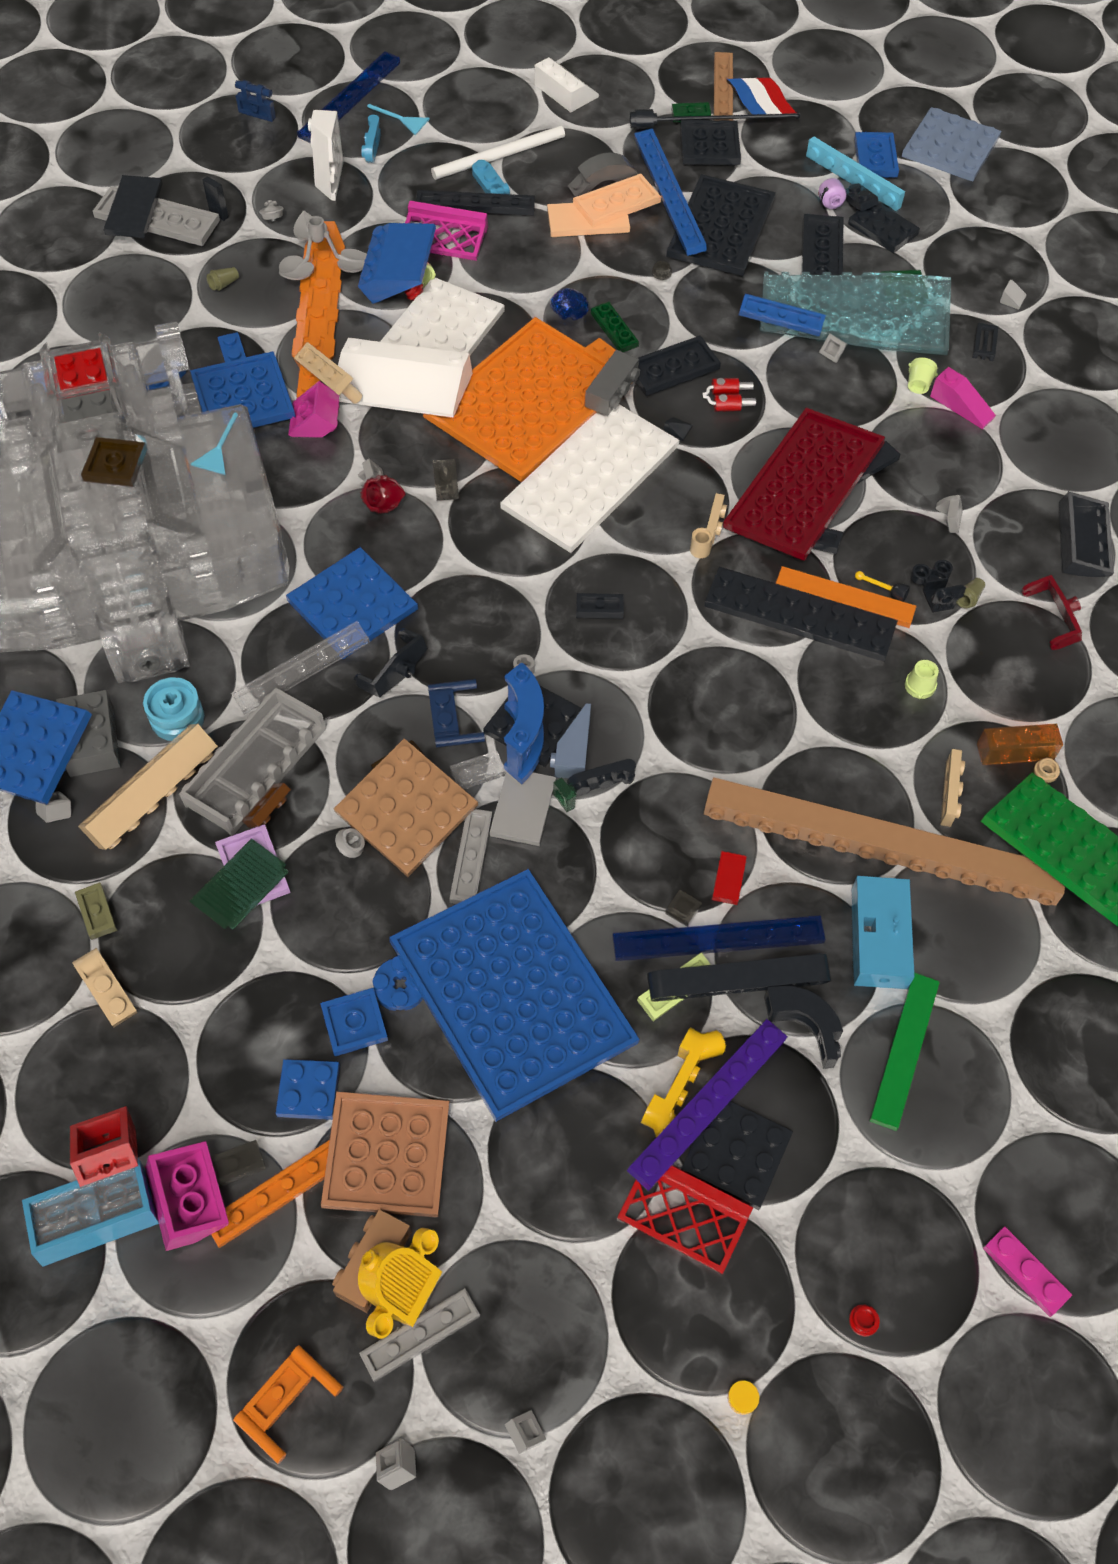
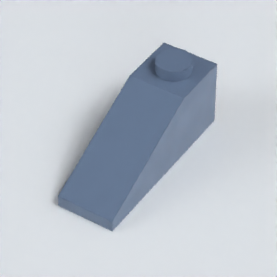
M585 704L558 741L556 753H551L550 767L555 768V777L569 778L576 773L585 771L591 704Z

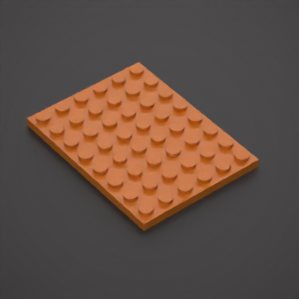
M534 317L472 369L473 374L454 417L424 413L423 417L512 477L523 482L596 413V411L585 407V393L607 361L537 317Z

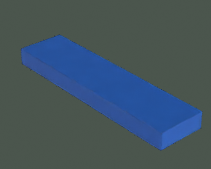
M749 294L744 295L739 311L740 316L819 337L826 316L821 313Z

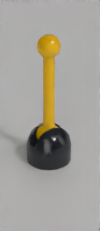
M858 571L855 574L857 580L863 579L890 590L891 596L895 600L904 602L910 591V586L904 583L890 586L865 576L862 571Z

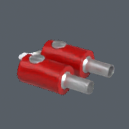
M739 378L712 379V386H709L707 391L703 393V398H706L710 404L714 405L715 412L741 411L742 406H756V398L742 399L741 394H739V390H753V382H739ZM710 389H712L714 401H711V398L707 396L710 392Z

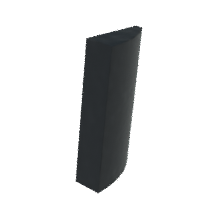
M1068 491L1059 501L1063 573L1085 577L1112 576L1114 574L1109 503Z

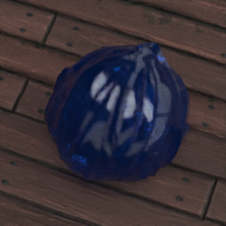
M561 289L550 300L551 309L563 320L569 317L572 320H578L590 310L587 298L575 289Z

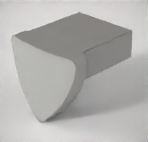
M955 495L943 498L937 502L936 510L947 514L949 532L959 533L963 514L961 497Z

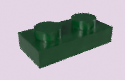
M709 102L672 104L671 107L672 117L711 116Z

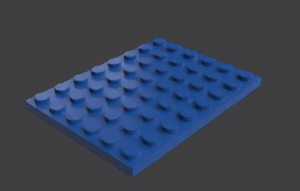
M529 869L390 937L392 947L495 1122L639 1043L640 1039Z

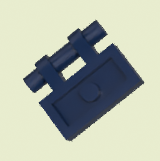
M236 80L235 88L241 89V92H238L236 95L239 113L273 122L276 118L273 101L266 99V97H272V90L267 89L266 86L261 84L257 86L251 84L250 81Z

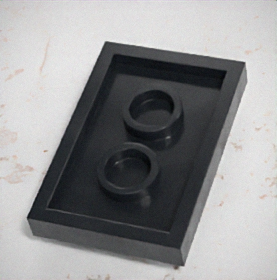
M880 202L878 205L862 212L860 210L857 211L848 220L850 226L893 254L915 238L920 230L919 227Z

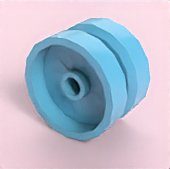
M174 677L162 679L151 685L145 693L143 700L144 710L152 730L158 737L172 741L190 724L203 725L205 717L196 688L189 681Z

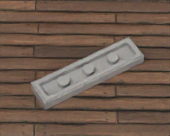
M474 809L465 818L450 893V903L458 904L478 894L492 821V811Z
M464 1288L420 1315L413 1327L405 1324L359 1354L375 1382L480 1317V1314Z

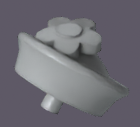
M268 200V202L264 203L266 208L259 211L263 219L276 221V218L283 216L284 208L276 206V201Z
M342 829L336 834V846L344 856L356 858L361 855L365 841L364 837L356 829Z

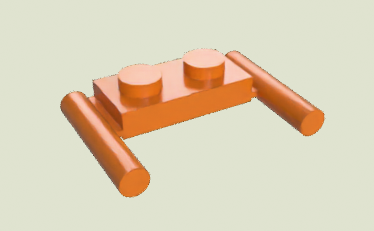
M300 1345L292 1351L291 1355L233 1419L277 1464L282 1462L287 1453L265 1431L269 1430L309 1384L312 1380L311 1378L314 1376L335 1397L344 1388Z

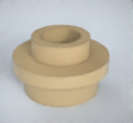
M1042 759L1034 766V774L1041 777L1045 782H1053L1059 776V765L1053 759Z

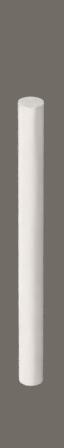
M558 126L431 168L432 176L437 180L470 169L473 163L478 160L491 162L565 137L564 128Z

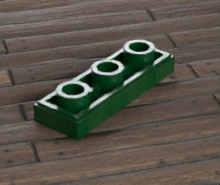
M610 302L591 308V315L617 350L624 353L639 347L638 339Z

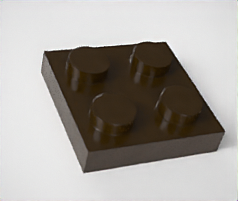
M96 437L81 472L83 482L133 487L147 452L146 443Z

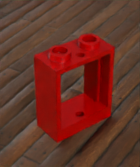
M127 1106L70 1126V1165L80 1187L138 1166L136 1129ZM121 1137L119 1140L84 1152L85 1149ZM107 1163L110 1164L109 1167H104V1166H103L104 1164H107Z

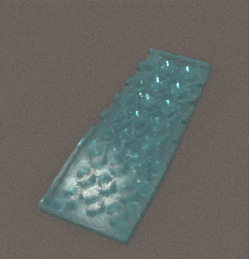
M765 272L762 298L821 313L826 316L820 337L760 321V330L824 341L830 333L850 345L882 350L947 355L949 351L951 277L863 272L862 276H852V272H842V275H831V272H822V275H810V272H802L801 275H789V272H781V275H768V272Z

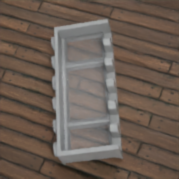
M275 687L270 694L264 697L256 710L247 716L246 721L233 731L227 742L216 750L208 763L199 769L198 774L184 785L179 795L185 807L197 812L233 836L244 824L242 820L274 784L280 783L326 730L322 713Z

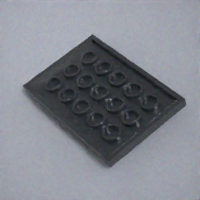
M701 174L688 202V206L706 242L707 251L687 256L675 231L667 248L666 257L743 276L775 200L776 192Z

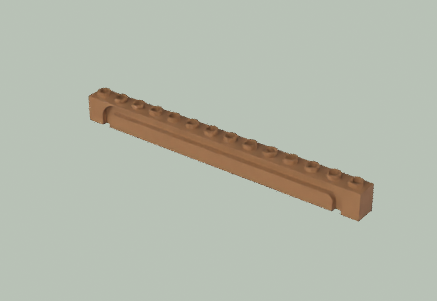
M715 777L712 779L704 815L714 820H726L734 822L738 826L757 828L765 833L773 832L784 835L788 839L804 840L815 846L831 847L838 852L858 854L865 859L873 858L884 861L889 865L908 867L916 872L924 871L935 874L939 878L955 879L966 885L986 887L993 892L1001 891L1012 894L1016 898L1036 900L1043 905L1056 906L1064 895L1065 886L1029 858Z

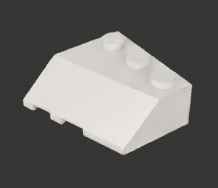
M313 110L312 118L308 120V129L311 131L315 187L329 199L336 201L344 162L337 111Z

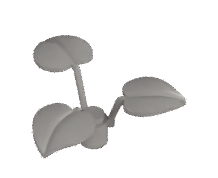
M306 211L300 214L295 222L293 231L296 238L308 240L306 256L304 259L300 256L284 258L279 265V274L282 277L291 280H301L309 277L314 271V265L308 262L312 241L319 243L323 241L324 237L327 239L335 257L339 259L337 264L341 270L350 273L363 270L364 261L367 256L366 253L356 249H344L341 251V254H338L329 237L324 219L319 216H311Z

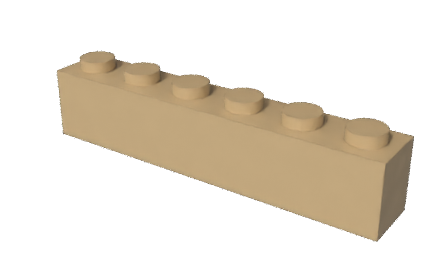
M190 724L78 827L99 849L114 848L122 840L120 838L121 835L126 831L130 832L140 824L139 819L145 813L150 814L159 806L158 801L162 797H168L178 788L176 784L182 779L186 780L191 777L196 771L194 768L200 762L205 763L214 755L212 751L218 746L199 724Z

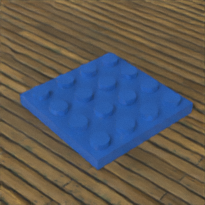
M274 351L190 370L210 438L223 435L235 412L238 416L229 433L295 417V412Z
M361 547L286 595L287 601L342 659H345L418 610L417 603Z
M11 690L0 712V791L47 805L92 714L85 709Z

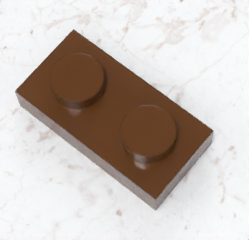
M285 783L274 784L242 822L248 828L266 824L271 818L269 814L275 808L277 809L287 800L286 795L291 789Z

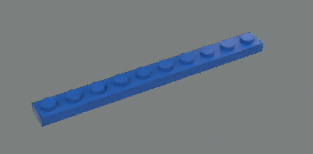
M653 128L634 133L636 144L686 255L689 256L707 251L706 242Z

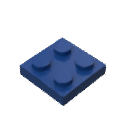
M374 988L320 1003L334 1056L388 1041Z
M283 1059L276 1108L277 1117L333 1120L340 1069L339 1062Z

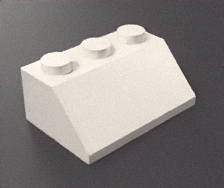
M548 57L535 64V85L569 112H573L599 97L596 91Z

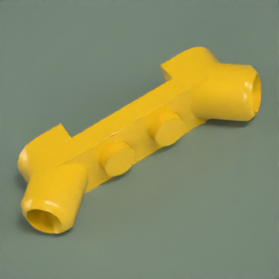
M690 1027L686 1033L677 1055L685 1061L665 1099L654 1094L641 1121L642 1124L654 1129L656 1138L676 1117L674 1113L676 1106L682 1107L689 1093L685 1088L689 1081L695 1082L701 1070L697 1066L699 1061L723 1055L726 1045L722 1033L718 1030L702 1034Z

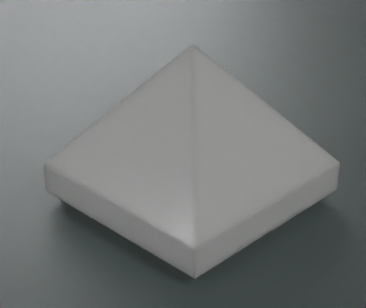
M829 333L819 353L837 363L847 343Z

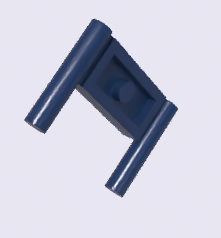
M476 679L428 685L436 748L485 742L484 732L459 735L453 691L477 689Z

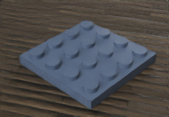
M931 107L904 148L902 157L973 182L1000 138L1001 131L994 127H988L976 121Z

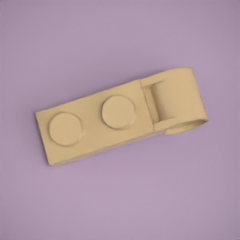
M716 493L707 528H698L692 533L690 552L696 558L707 557L710 554L712 544H714L715 536H720L723 522H719L720 518H725L727 505L723 504L725 495Z
M97 948L72 962L113 1028L138 1013Z

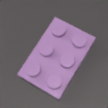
M265 824L215 842L240 911L290 893Z

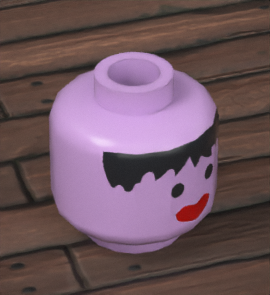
M830 178L820 185L818 195L826 208L836 209L846 200L845 188L838 179Z

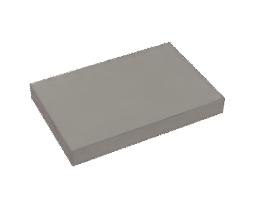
M506 771L490 829V836L540 846L556 777L532 773L521 785Z

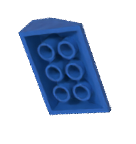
M388 223L374 229L358 284L359 289L372 304L422 284L436 230L435 224Z

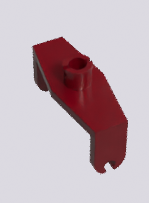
M1052 575L1028 583L1022 588V594L1025 597L1049 589L1062 618L1071 631L1051 640L1050 647L1052 650H1058L1082 641V630L1073 613L1081 610L1080 602L1076 596L1066 599Z

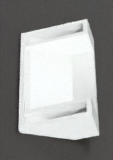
M356 338L347 339L338 366L353 378L350 383L362 393V399L356 404L454 417L473 374L469 353ZM343 393L340 394L339 402L353 404Z

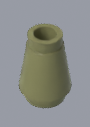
M235 267L211 270L206 276L209 287L212 290L218 291L239 278Z
M975 578L964 585L966 587L965 593L962 598L957 600V604L960 607L967 609L977 604L986 586L981 578Z

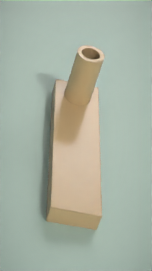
M307 342L294 357L299 364L336 394L340 395L343 393L353 404L358 403L362 399V393L350 383L353 378L310 343Z

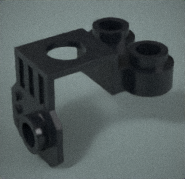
M938 560L933 569H930L925 564H917L911 572L913 583L924 585L923 593L932 613L954 609L957 600L963 597L966 590L964 585L946 587L953 570L952 564L947 560Z

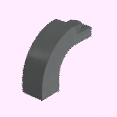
M602 153L583 162L578 167L581 173L568 187L573 195L577 197L590 192L603 181L615 180L619 182L639 173L623 155L618 153Z

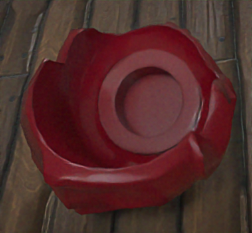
M377 475L375 478L367 479L361 489L360 497L371 512L389 513L397 508L406 492L395 479L387 475Z

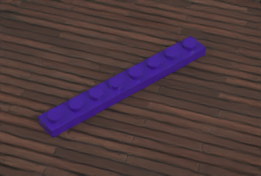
M766 1019L631 1164L627 1172L649 1191L778 1050L788 1036Z

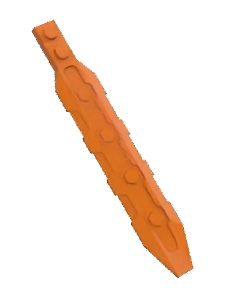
M324 221L337 253L341 254V251L345 249V245L335 221ZM325 237L319 243L312 241L308 262L314 265V271L309 277L300 280L299 290L301 295L299 308L296 313L297 328L292 346L293 359L307 342L330 360L334 357L336 342L334 339L335 325L338 322L339 313L337 305L342 281L340 280L341 269L337 264L339 259L335 257ZM308 241L305 244L303 259L306 256ZM295 360L300 368L296 396L298 398L320 380Z

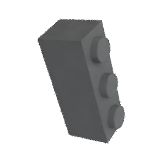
M616 350L586 390L585 407L606 416L613 409H616L621 397L628 393L631 383L636 381L640 375V369L638 368L639 359Z

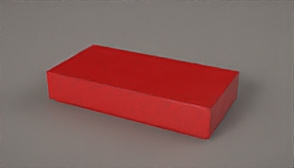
M721 851L712 900L738 905L747 856Z

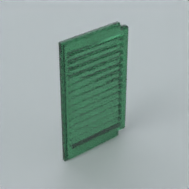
M251 838L190 900V903L224 929L229 926L234 930L288 874V870L284 869L286 864Z

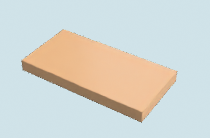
M642 174L573 198L574 206L592 227L661 202V196Z
M573 203L547 204L551 237L630 232L628 215L592 227Z

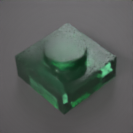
M562 777L554 781L553 795L566 812L573 810L577 797L574 787L571 784L567 785Z

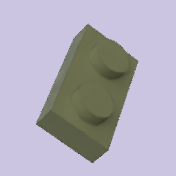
M100 882L75 891L91 940L117 931L103 886Z

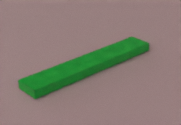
M914 973V979L906 994L869 1122L894 1131L898 1130L940 981Z

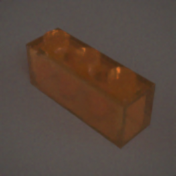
M1056 723L984 729L977 746L982 765L1040 761L1045 758L1055 760L1063 746V741Z

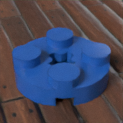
M398 956L383 963L376 971L372 981L377 1001L386 1009L393 1011L410 1010L423 1000ZM397 979L406 980V988L402 989L401 987H399L396 990L394 988L395 981Z

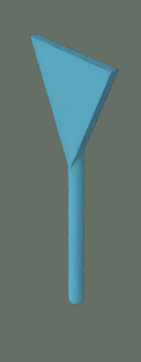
M367 105L370 109L399 119L414 135L430 120V118L403 117L374 105Z
M236 412L233 413L217 447L192 462L191 466L225 475L221 448L238 416Z

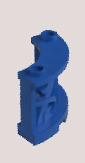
M520 663L505 675V681L508 683V702L505 703V710L512 716L515 723L504 737V742L507 744V762L504 764V770L521 785L535 770L544 742L542 723L544 701L542 691L535 676L524 663Z

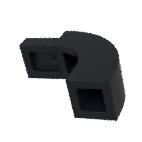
M768 987L764 999L769 1021H796L808 1027L817 1040L823 1069L834 1068L841 1057L838 1041L843 1033V1028L831 1006L818 995L800 987Z

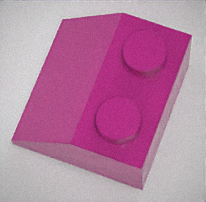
M318 381L292 402L295 417L290 419L288 435L291 437H324L329 432H333L338 425L337 416L340 407V395Z

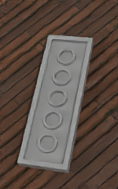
M111 186L93 210L94 218L107 220L118 187ZM158 198L147 232L203 246L219 223L220 218L217 213Z

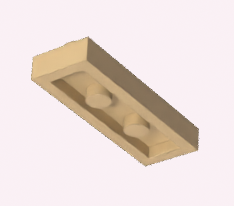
M952 749L946 761L941 825L951 827L954 819L960 817L962 805L958 803V797L962 794L963 782L959 781L960 775H963L965 761L961 760L962 750Z

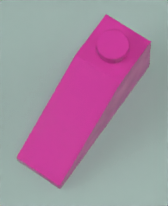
M948 367L936 378L930 397L982 430L995 418L996 414L966 377Z

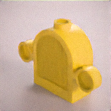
M427 1228L418 1229L413 1236L409 1248L391 1242H383L377 1244L363 1255L358 1272L359 1289L363 1297L376 1306L366 1322V1329L370 1335L379 1339L386 1338L393 1329V1319L408 1326H414L442 1274L440 1269L424 1258L425 1254L433 1253L438 1246L439 1238L435 1231Z

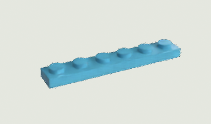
M816 137L809 139L806 157L851 184H861L878 196L880 202L897 211L901 208L905 194L904 190Z

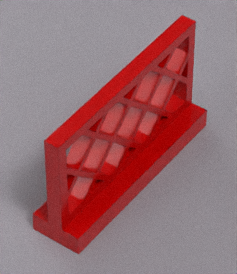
M671 1166L659 1179L660 1191L644 1196L641 1184L635 1180L617 1219L723 1274L753 1207L674 1166ZM662 1183L670 1186V1188L663 1189ZM638 1189H639V1192H640L641 1197H640V1198H637V1199H634V1197H635V1195H636V1193H637V1191H638ZM673 1190L682 1192L686 1205L670 1210L665 1193ZM662 1194L667 1211L650 1216L646 1200ZM687 1196H689V1197H691V1198H693V1199H695V1200H697V1201L692 1202V1203H689V1200H688V1197H687ZM643 1202L647 1218L635 1221L625 1216L630 1205ZM701 1203L709 1206L712 1218L696 1223L691 1207ZM688 1208L693 1225L677 1230L671 1213ZM714 1210L722 1213L723 1215L716 1217ZM669 1215L674 1231L664 1235L657 1233L652 1220ZM730 1217L739 1222L735 1234L726 1237L722 1236L718 1220ZM649 1221L651 1229L641 1223ZM714 1222L720 1239L703 1244L698 1227ZM695 1229L700 1245L690 1249L682 1246L678 1234ZM675 1235L677 1243L667 1237ZM732 1239L727 1249L724 1241ZM721 1242L725 1256L721 1264L718 1265L708 1259L705 1247ZM702 1249L704 1257L693 1251Z

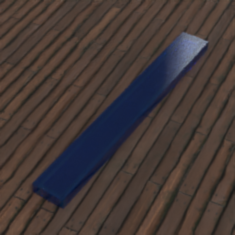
M384 51L322 110L337 111L339 121L400 64V58ZM307 122L297 132L299 139L311 143V131L308 129Z
M821 916L613 933L612 935L615 961L695 955L701 952L702 954L822 944L826 940Z

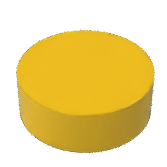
M748 1381L736 1382L728 1392V1404L737 1414L747 1415L752 1413L759 1404L757 1388Z

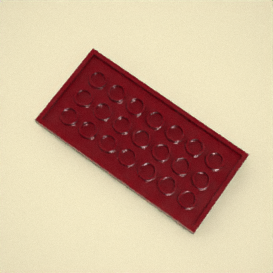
M805 408L723 521V528L805 561L816 542L883 446L885 436Z

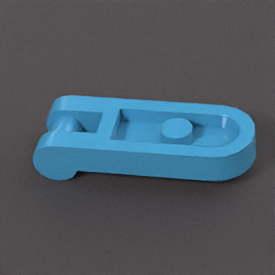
M370 115L368 117V125L370 127L368 133H365V145H362V158H365L366 162H375L381 137L380 122L377 115Z
M478 160L473 163L472 175L485 193L510 194L508 184L503 182L489 162Z

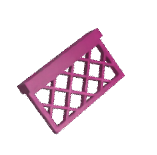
M409 201L408 215L405 223L415 221L422 224L441 226L435 230L433 239L436 243L431 246L430 253L477 261L484 234L488 230L487 213ZM457 228L460 229V231L451 234V232L448 229ZM475 231L479 232V234L471 238L468 232ZM446 232L448 237L440 241L437 235ZM465 235L468 240L459 244L456 239ZM451 241L455 244V247L451 249L444 247L445 244ZM472 245L474 252H465L463 248Z

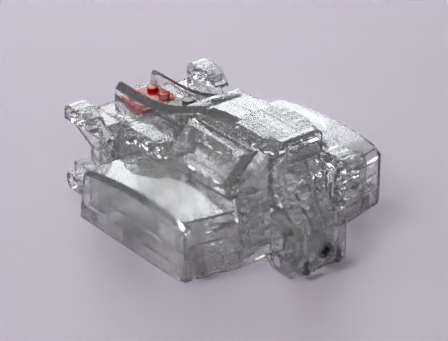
M177 321L154 325L158 340L139 344L128 342L112 346L109 336L98 332V341L50 350L46 342L39 350L41 360L24 363L22 368L0 372V652L61 649L101 639L106 657L118 683H131L181 671L184 667L190 666L180 621L228 610L288 584L290 567L284 540L248 408L239 404L201 412L194 382L183 384L179 375L180 371L190 369ZM169 381L170 386L151 390L149 388V385ZM30 410L31 415L18 417L16 414L17 412ZM236 412L238 416L221 448L225 475L191 466L192 462L217 447L233 413ZM96 437L146 443L147 452L133 487L83 482L81 472Z

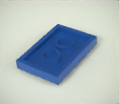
M855 132L854 142L857 163L880 177H898L899 167L894 134L886 132Z

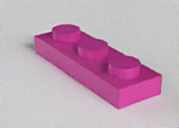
M1006 1227L1002 1228L983 1247L992 1259L1049 1317L1053 1316L1072 1296Z

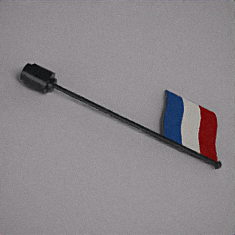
M772 78L727 79L726 81L735 90L742 106L750 115L657 117V113H654L653 109H635L634 112H630V128L649 130L654 128V125H657V121L792 117L799 119L801 114L798 111L795 112L789 105L780 87Z

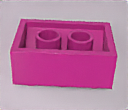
M206 1141L148 1156L145 1171L166 1251L196 1243L229 1224Z

